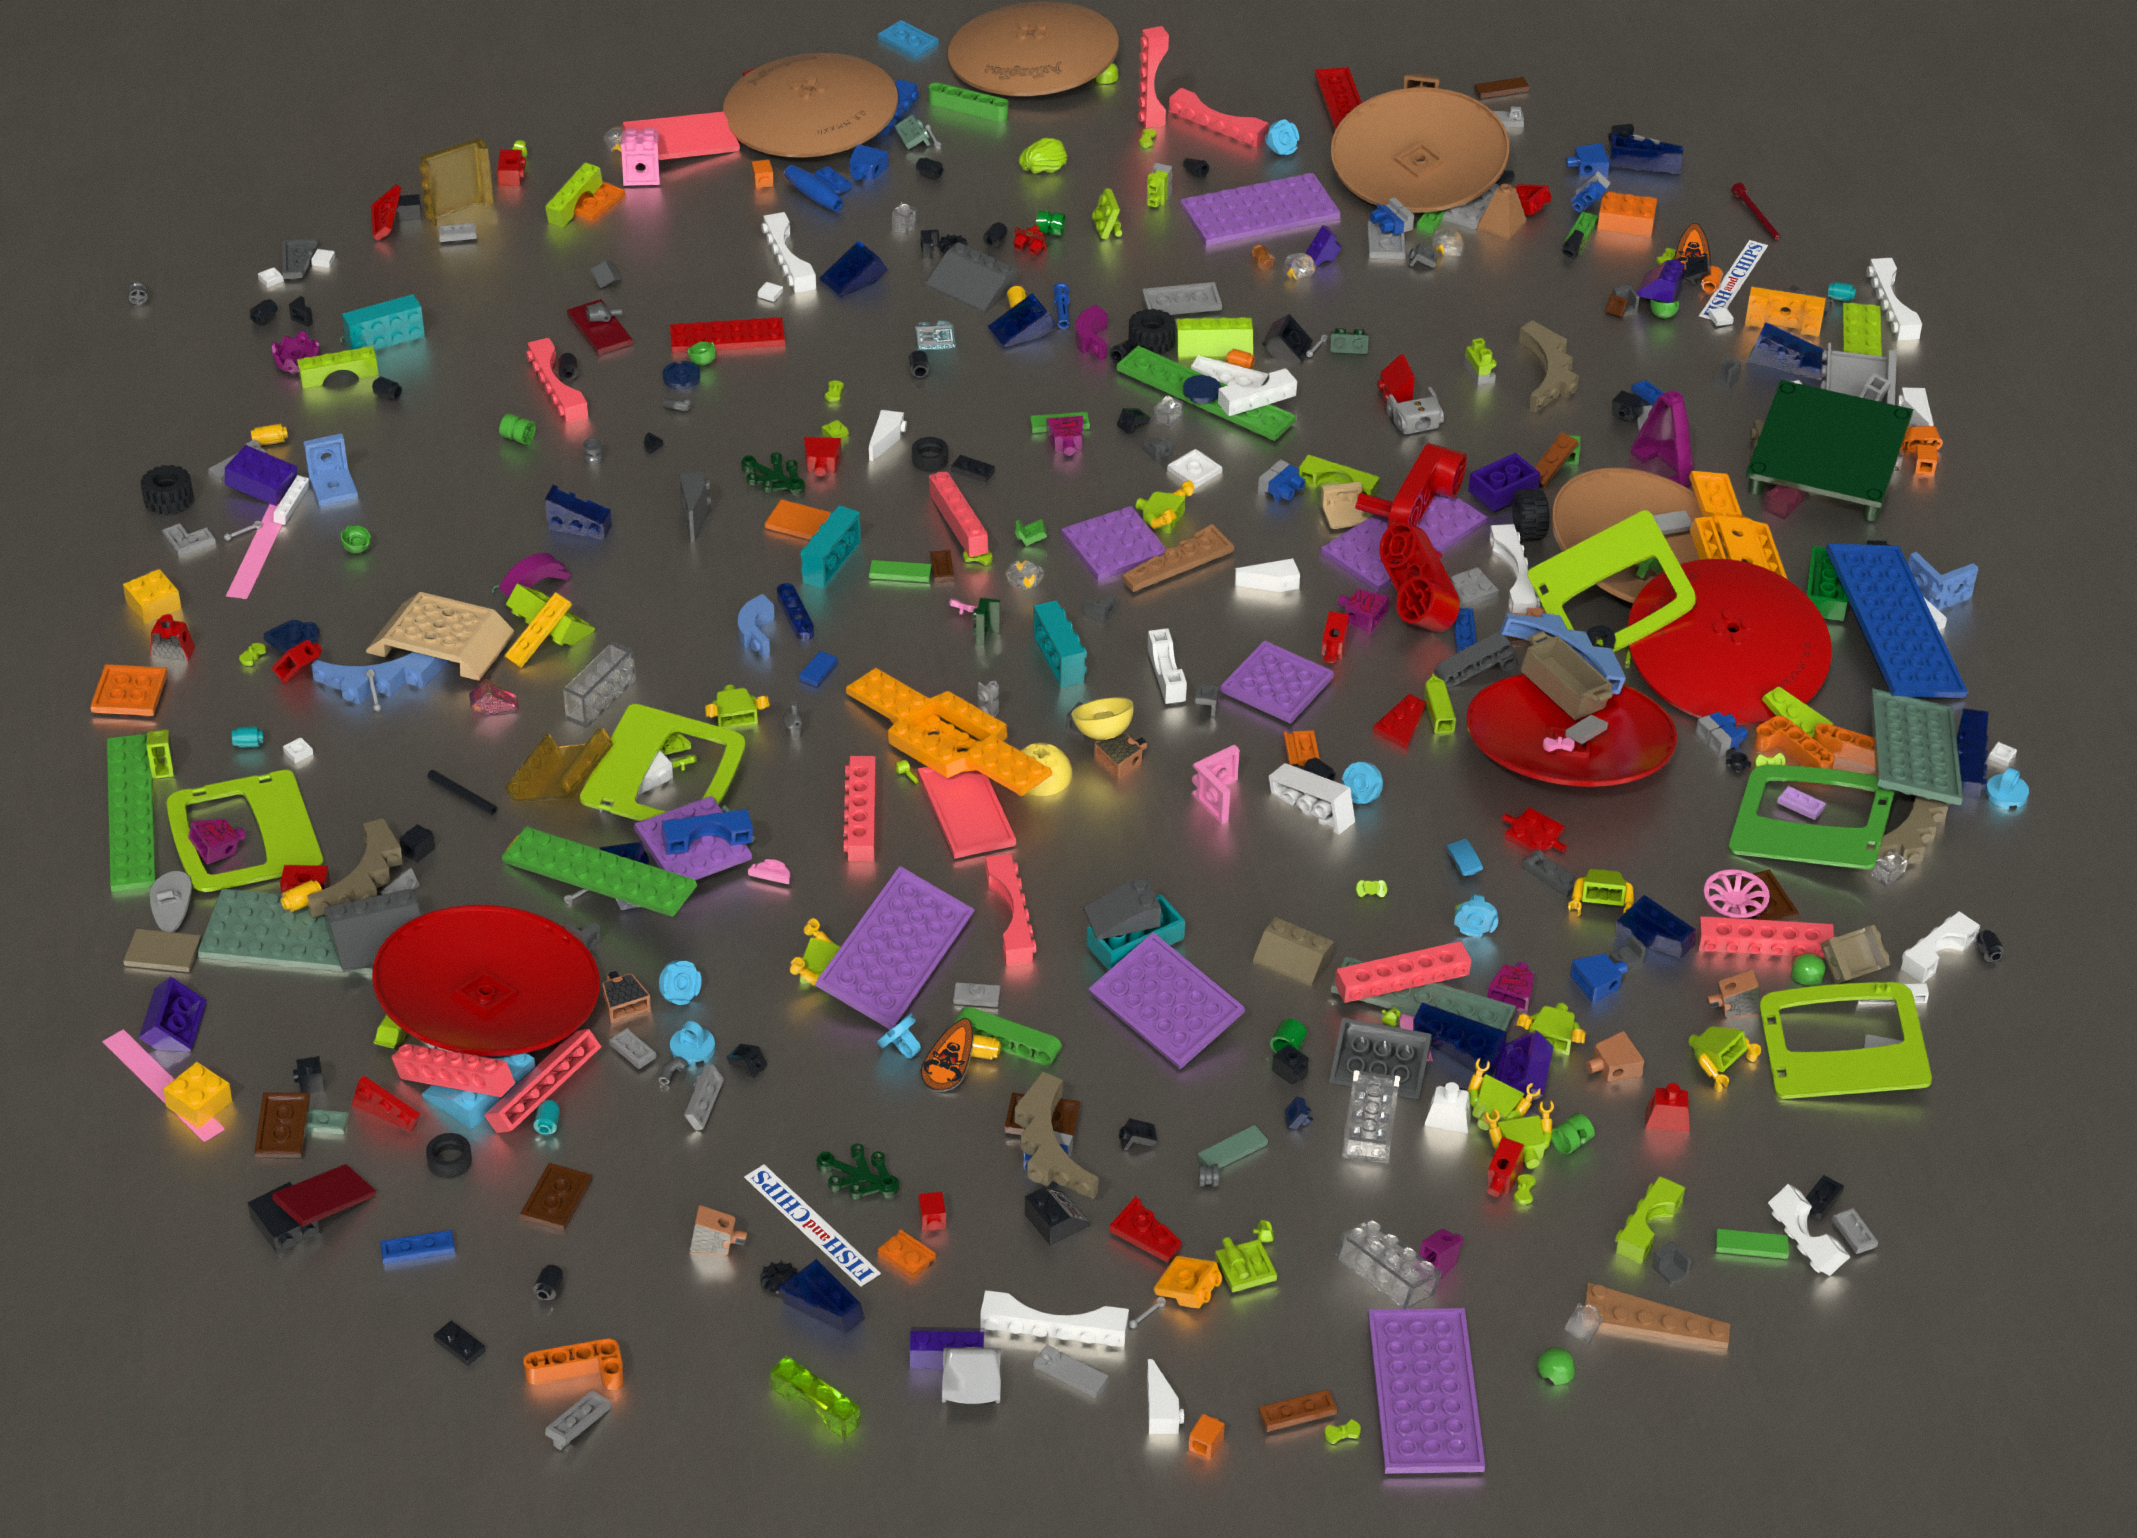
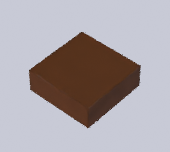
M1610 294L1605 312L1624 317L1629 300Z

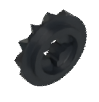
M947 234L946 237H941L938 246L943 253H946L958 242L968 246L965 238H962V235L956 236L954 234L950 236Z
M1598 625L1586 632L1592 646L1614 649L1616 638L1614 632L1609 627ZM1596 636L1603 640V646L1596 644Z
M782 1260L777 1264L771 1262L768 1267H763V1272L760 1274L762 1286L767 1291L776 1294L791 1291L799 1280L797 1268H793L791 1262L784 1264ZM775 1273L783 1275V1281L778 1276L775 1277Z

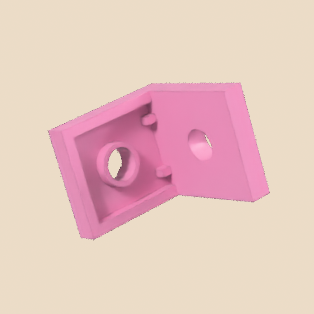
M629 128L622 132L621 150L624 186L660 185L658 130H654V128H645L644 130ZM643 163L646 168L643 171H639L636 169V165Z
M1235 744L1193 764V768L1198 771V774L1192 776V783L1197 787L1196 790L1192 791V796L1221 824L1229 820L1230 789L1226 785L1238 780L1239 748Z

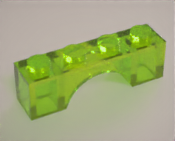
M785 1356L770 1370L771 1389L788 1401L793 1398H800L806 1401L818 1412L825 1427L843 1440L861 1425L860 1406L788 1356Z

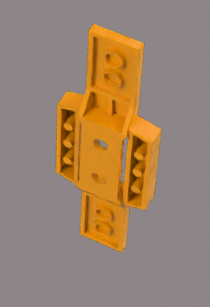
M1691 471L1689 478L1703 516L1695 518L1689 529L1699 560L1726 559L1718 532H1720L1728 559L1739 561L1746 559L1749 563L1764 567L1787 579L1768 524L1753 521L1742 515L1728 474Z
M874 668L846 687V694L891 720L893 725L888 730L890 745L946 778L961 772L977 770L1018 795L1023 796L1052 776L1051 768L1004 742L1007 738V726L1005 723L949 691L928 698L877 668ZM939 717H941V718H943L944 720L950 722L951 724H947V723L941 721ZM953 725L957 726L958 728L962 729L967 733L960 732L959 730L955 729ZM933 731L939 732L938 735H936V734L928 735L930 732H933ZM969 734L981 741H976L972 739L971 737H969ZM962 748L968 749L966 752H965V751H960V752H958V750H959V749H962Z

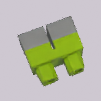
M1157 162L1154 164L1153 173L1148 175L1147 205L1157 207L1159 204L1165 205L1172 194L1173 166Z
M1483 338L1472 340V346L1466 347L1464 365L1477 385L1495 382L1496 378L1492 369L1497 363L1492 357L1493 353L1491 350L1486 348Z

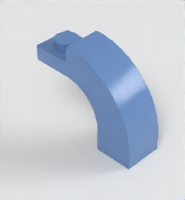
M763 594L751 599L741 608L738 614V637L740 644L745 650L752 647L755 652H758L764 658L770 655L769 639L759 628L774 621L775 616L774 604Z

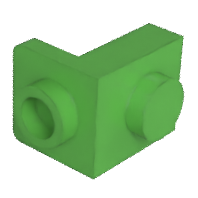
M1042 519L1023 526L1020 520L1015 521L1017 528L1014 530L1018 540L1022 539L1026 546L1047 537L1046 526Z
M1650 558L1636 565L1639 567L1636 575L1642 579L1650 568L1658 573L1663 571L1657 558Z

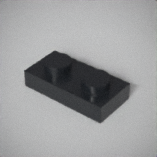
M960 455L951 465V472L986 483L994 474L995 466Z
M1823 1175L1806 1196L1807 1201L1812 1206L1809 1215L1821 1220L1843 1192L1844 1185Z
M452 1320L434 1334L435 1342L467 1366L486 1352L484 1344Z

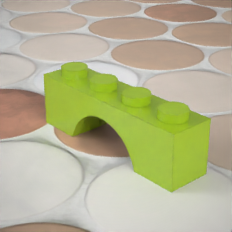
M585 162L545 206L548 223L562 228L567 225L574 216L575 205L579 197L584 192L594 194L603 184L600 167Z
M373 346L297 359L303 389L322 386L324 379L330 373L337 370L352 371L360 379L379 375Z
M1307 455L1299 467V476L1305 479V485L1317 488L1325 484L1360 482L1363 494L1376 497L1379 492L1380 477L1315 456Z
M1659 1176L1655 1184L1651 1183L1647 1189L1645 1199L1641 1198L1639 1200L1635 1214L1631 1213L1629 1215L1625 1229L1619 1230L1615 1242L1618 1243L1616 1253L1642 1264L1652 1250L1655 1233L1648 1227L1647 1223L1659 1217L1673 1218L1683 1203L1685 1187Z

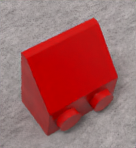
M1404 354L1399 355L1380 373L1377 387L1379 392L1381 391L1383 394L1384 403H1387L1389 395H1393L1397 403L1413 400L1415 377Z

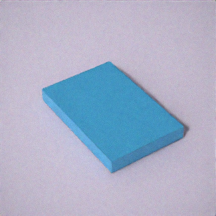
M903 20L878 33L879 40L914 58L939 44V39Z

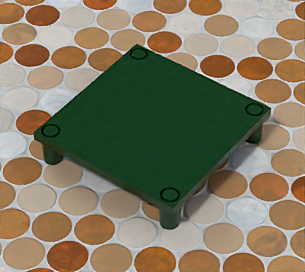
M1780 380L1746 471V478H1749L1748 491L1754 495L1761 494L1764 490V483L1768 482L1864 504V519L1876 521L1879 518L1880 508L1904 439L1906 438L1914 409Z

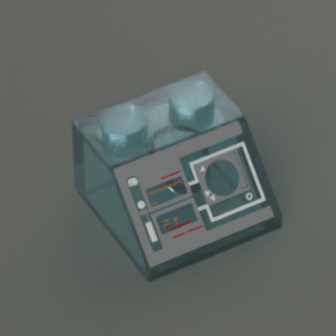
M948 320L937 321V325H930V322H919V326H914L917 350L956 348L953 324H949Z

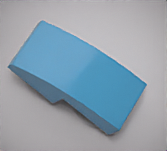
M1467 839L1446 845L1447 853L1455 861L1456 869L1462 876H1471L1483 870L1476 852Z

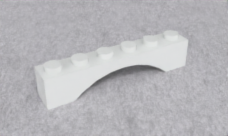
M785 212L765 215L764 223L761 224L762 232L766 234L767 242L772 247L773 255L777 256L778 265L782 266L783 275L787 276L788 286H792L794 293L816 289V274L811 264L793 255L786 246L790 238V222Z
M1871 259L1870 265L1866 270L1867 277L1870 278L1872 288L1876 291V297L1881 302V308L1886 313L1887 322H1890L1892 333L1895 334L1897 340L1919 339L1922 323L1918 314L1903 305L1896 298L1891 288L1897 271L1893 259Z
M1514 524L1491 525L1489 542L1492 553L1507 563L1516 577V583L1509 591V612L1526 614L1527 608H1540L1539 598L1535 596L1536 592L1527 576L1528 560L1524 558V546L1520 545V533L1516 532Z
M985 1290L981 1308V1328L1015 1334L1036 1335L1038 1337L1082 1341L1085 1343L1125 1346L1129 1309L1104 1306L1084 1314L1053 1315L1029 1308L1017 1301L1009 1293Z

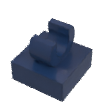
M1297 1096L1284 1110L1288 1128L1296 1130L1301 1124L1308 1126L1313 1121V1118L1308 1115L1311 1109L1306 1106L1304 1098Z

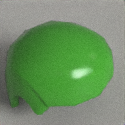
M1650 300L1651 311L1656 317L1668 319L1678 312V301L1668 303Z
M699 342L688 348V356L691 362L698 366L710 364L716 357L714 343Z
M348 525L344 531L340 532L341 545L349 553H362L371 544V535L365 527Z
M1814 953L1800 954L1796 956L1792 963L1791 977L1803 985L1813 986L1820 984L1823 981L1826 965L1822 958Z
M1550 1347L1538 1357L1537 1369L1543 1379L1549 1378L1554 1385L1568 1383L1574 1378L1576 1372L1575 1362L1567 1350Z

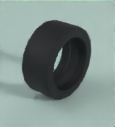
M924 437L915 441L912 445V462L914 466L924 471H935L945 467L948 463V445L946 442L936 437ZM928 451L939 453L936 456L921 455L923 452Z
M444 1133L438 1135L426 1147L428 1167L437 1176L447 1178L461 1175L468 1170L472 1163L470 1144L460 1134ZM446 1149H456L463 1153L459 1158L452 1161H441L435 1158L438 1153Z

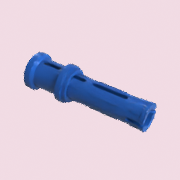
M1057 283L1053 287V293L1055 295L1054 304L1057 306L1058 327L1067 329L1070 325L1068 304L1070 303L1068 295L1069 286L1066 283Z

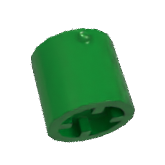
M1284 1019L1271 1038L1270 1047L1277 1053L1287 1044H1290L1299 1051L1307 1037V1030L1297 1020Z

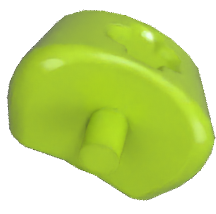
M517 140L512 150H522V157L526 158V142Z
M1392 1007L1388 1012L1385 1009L1382 1010L1381 1013L1384 1016L1381 1022L1388 1026L1396 1027L1399 1024L1401 1012L1396 1007Z
M1261 1220L1258 1223L1257 1229L1253 1228V1233L1257 1234L1261 1243L1274 1240V1231L1269 1221Z

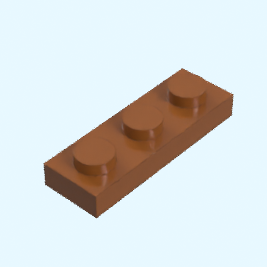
M1563 432L1560 433L1535 466V469L1540 472L1539 486L1547 487L1577 447L1578 441Z
M1329 1390L1261 1406L1258 1410L1266 1432L1336 1415L1337 1407Z

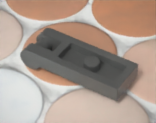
M1536 849L1531 853L1530 857H1526L1521 861V865L1526 871L1565 897L1573 893L1574 884L1578 878L1545 857L1541 850Z

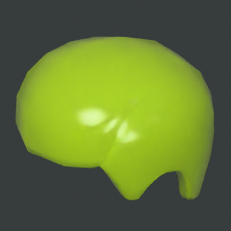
M1112 62L1104 72L1095 77L1096 82L1099 84H1110L1117 81L1119 78L1118 68Z

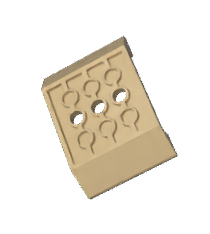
M418 592L402 603L366 649V653L386 657L393 647L460 663V676L480 681L512 638L514 630L493 609Z

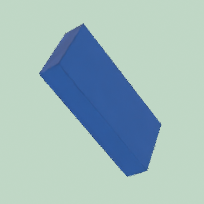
M819 651L799 674V680L817 687L836 666L838 657Z

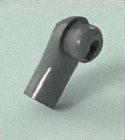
M665 398L662 405L665 408L686 412L690 410L692 402L687 398H684L682 401Z
M680 1056L674 1057L663 1066L658 1079L659 1082L663 1085H668L676 1069L680 1072L686 1069L687 1061L683 1060Z

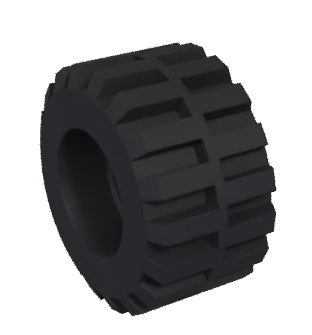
M1144 309L1143 311L1136 312L1129 319L1128 341L1132 343V349L1140 346L1156 354L1168 352L1175 343L1176 321L1172 315L1160 309Z
M162 465L147 471V474L142 476L140 483L146 508H149L151 512H156V514L164 513V515L174 514L185 510L184 508L189 507L190 503L193 502L194 494L191 477L186 469H182L180 466L175 467V465Z
M1541 488L1517 490L1514 494L1512 502L1513 524L1515 525L1516 532L1520 533L1521 540L1544 538L1548 533L1550 522L1547 497Z

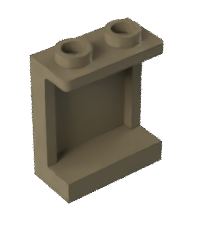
M1874 924L1820 943L1835 984H1841L1890 966L1889 955L1883 947L1880 932Z

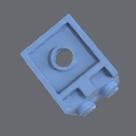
M342 433L303 441L308 478L319 507L358 498L356 487L348 470ZM324 453H330L327 457H321Z
M1917 552L1910 554L1908 565L1923 597L1936 609L1941 610L1951 607L1954 604L1972 598L1978 567L1974 563L1941 575Z

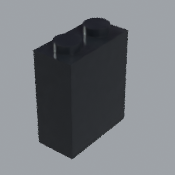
M291 1182L247 1202L250 1218L277 1254L320 1233L318 1221L302 1227L272 1200L274 1192L292 1186Z

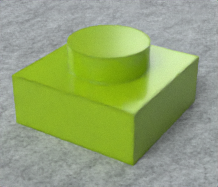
M838 420L822 426V433L826 437L842 439L849 435L848 429Z

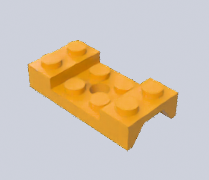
M1751 287L1745 325L1763 328L1764 324L1801 329V334L1819 337L1826 298ZM1787 307L1790 311L1784 312L1781 308Z

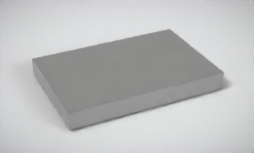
M1367 221L1369 258H1406L1404 233L1393 235L1390 231L1383 233L1379 227L1380 222L1373 224L1371 221Z

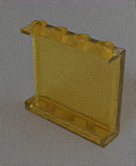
M481 138L420 157L421 165H419V169L423 178L421 185L424 189L423 201L426 205L424 213L426 219L430 220L434 226H437L436 218L481 203L487 209L494 207L488 146Z

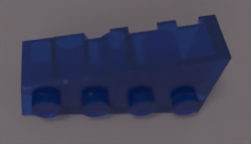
M1613 132L1609 167L1615 169L1628 168L1634 171L1648 170L1653 173L1680 174L1683 146L1665 142L1655 144L1651 139L1645 138L1640 141L1635 140V136L1627 135L1626 138L1619 136L1618 132Z
M1765 322L1746 362L1822 381L1821 368L1825 364V361H1822L1824 349Z
M1965 708L1962 711L1956 739L1963 797L1979 799L1981 791H1985L1987 779L1983 777L1986 776L1987 764H1984L1988 754L1986 748L1988 743L1987 725L1989 712Z
M1421 1003L1413 1019V1031L1432 1034V1047L1476 1073L1475 1062L1479 1058L1478 1065L1481 1069H1485L1486 1063L1489 1061L1490 1066L1488 1070L1483 1072L1482 1077L1485 1074L1492 1077L1506 1047V1031L1425 1003Z

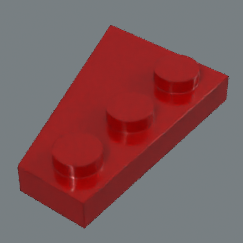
M397 184L371 205L373 238L377 241L386 237L392 229L402 189Z
M1409 693L1373 726V732L1407 750L1409 742L1414 736L1417 724H1419L1426 709V702Z
M363 1075L358 1081L352 1106L412 1132L417 1126L420 1117L419 1112Z
M1137 1196L1132 1199L1109 1225V1232L1167 1263L1182 1248V1242L1164 1224H1160L1154 1218V1213L1150 1209L1146 1210L1143 1207L1141 1200Z

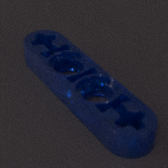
M789 583L780 584L777 587V599L796 637L804 641L812 639L814 637V625L795 587ZM789 604H796L797 606H795V607H789V606H787V605H789ZM794 617H803V619L799 620L794 619Z

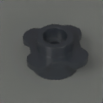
M1736 752L1731 755V759L1726 760V765L1731 766L1735 772L1740 773L1745 768H1750L1751 762L1748 761L1746 754Z

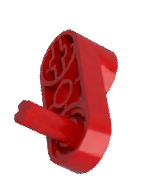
M1427 443L1398 491L1394 502L1359 493L1355 509L1389 518L1388 527L1402 521L1418 527L1436 494L1450 498L1456 497L1464 479L1467 454Z
M1403 521L1394 523L1388 527L1381 538L1379 554L1398 592L1396 602L1398 615L1407 623L1435 633L1443 632L1455 622L1460 607L1458 593L1440 561L1443 555L1440 551L1434 549L1422 528Z

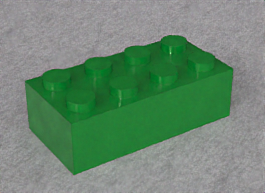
M1812 546L1806 595L1818 608L1823 618L1844 621L1848 602L1847 595L1827 554L1826 548Z

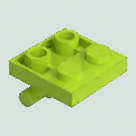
M1105 188L1103 194L1099 196L1097 208L1092 213V219L1101 239H1108L1111 230L1114 231L1117 237L1122 235L1121 224L1117 217L1120 208L1112 189Z
M1227 1237L1222 1241L1225 1249L1215 1251V1259L1232 1293L1277 1280V1273L1260 1239L1234 1246L1232 1239Z

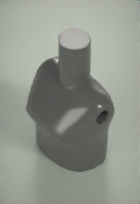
M598 302L594 305H586V315L589 322H607L611 320L612 316L622 315V309H609L602 302Z
M792 700L782 719L788 736L799 738L802 736V717L799 712L798 701Z

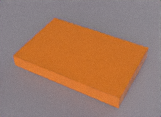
M603 181V184L594 194L584 192L579 197L575 205L574 215L593 222L625 196V190Z
M781 499L765 522V528L810 540L818 532L821 524L826 522L831 512Z

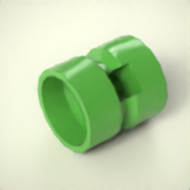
M511 413L503 417L499 428V433L502 437L510 440L515 439L516 442L528 445L533 440L536 432L535 422L525 418L521 419V417Z
M1575 1113L1565 1122L1551 1130V1140L1557 1150L1565 1155H1569L1578 1149L1580 1145H1584L1594 1137V1127L1585 1115Z

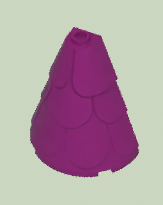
M1669 391L1660 395L1651 408L1648 418L1631 446L1630 454L1642 464L1658 457L1677 473V475L1668 479L1689 489L1692 485L1689 475L1691 471H1694L1689 420L1683 395L1677 391Z

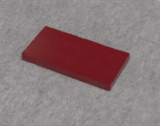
M602 299L567 309L569 318L598 355L633 344L632 338L615 316H612L611 320L607 322L588 321L586 305H594L598 302L605 304Z
M344 1164L274 1192L272 1200L303 1227L374 1198L376 1190L347 1164Z

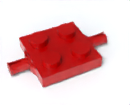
M1530 807L1518 818L1508 813L1503 815L1502 821L1511 825L1505 832V839L1530 853L1536 849L1541 850L1543 853L1551 848H1555L1562 853L1567 850L1568 845L1558 841V838L1564 832L1565 826Z

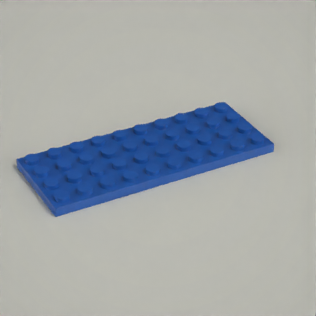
M1828 543L1826 547L1827 554L1891 695L1965 698L1968 694L1966 686L1900 546Z

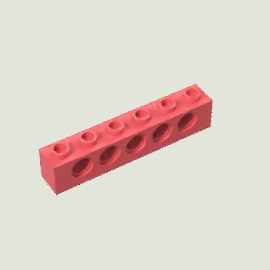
M850 756V765L845 766L846 778H849L845 780V792H849V794H845V807H849V809H844V821L848 822V824H844V837H848V839H844V852H848V861H874L875 756Z
M1700 916L1698 927L1699 951L1781 956H1799L1803 953H1814L1821 958H1825L1820 943L1834 938L1833 924Z
M1461 941L1338 968L1336 969L1335 986L1344 1003L1467 976L1470 973L1471 958Z
M411 1044L401 1046L391 1057L400 1079L497 1097H502L515 1084L508 1064L503 1060Z

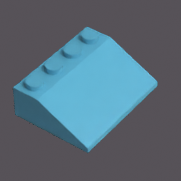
M527 1053L507 1056H480L507 1062L515 1084L502 1097L432 1085L424 1091L422 1097L472 1130L486 1118L484 1116L485 1113L535 1068V1059Z

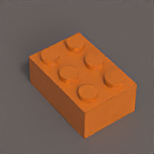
M1605 192L1602 197L1597 230L1651 237L1657 198Z

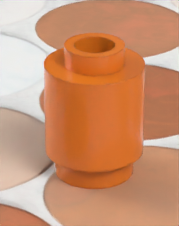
M1710 266L1711 275L1704 276L1701 281L1703 290L1708 293H1713L1719 288L1723 276L1722 270L1716 266Z
M1232 349L1231 352L1227 353L1226 362L1253 369L1255 356L1249 352Z

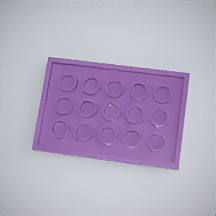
M1154 932L1088 989L1093 997L1179 1069L1183 1068L1245 1012L1242 1004Z

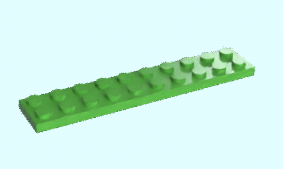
M1137 346L1117 364V371L1273 441L1277 440L1296 422V415L1271 404L1228 416L1218 404L1217 398L1207 404L1194 403L1190 401V398L1184 396L1183 385L1188 378L1203 374L1140 346ZM1220 382L1221 388L1228 386Z
M147 734L107 738L111 891L118 892L151 888L156 881L153 781L147 751Z
M529 827L524 828L501 857L506 864L674 917L697 887L695 879Z

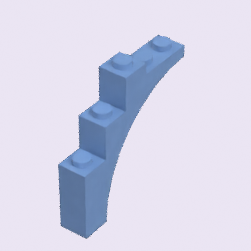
M1506 613L1500 628L1502 635L1528 640L1530 635L1544 631L1545 634L1551 637L1559 636L1613 684L1612 694L1620 693L1626 676L1612 648L1592 646L1586 632L1567 630L1560 615L1541 613L1540 617Z
M412 652L393 661L368 666H342L315 660L311 664L313 680L341 690L342 698L360 705L372 693L369 678L366 677V671L369 669L375 672L373 680L376 691L392 697L405 682L423 689L450 661Z

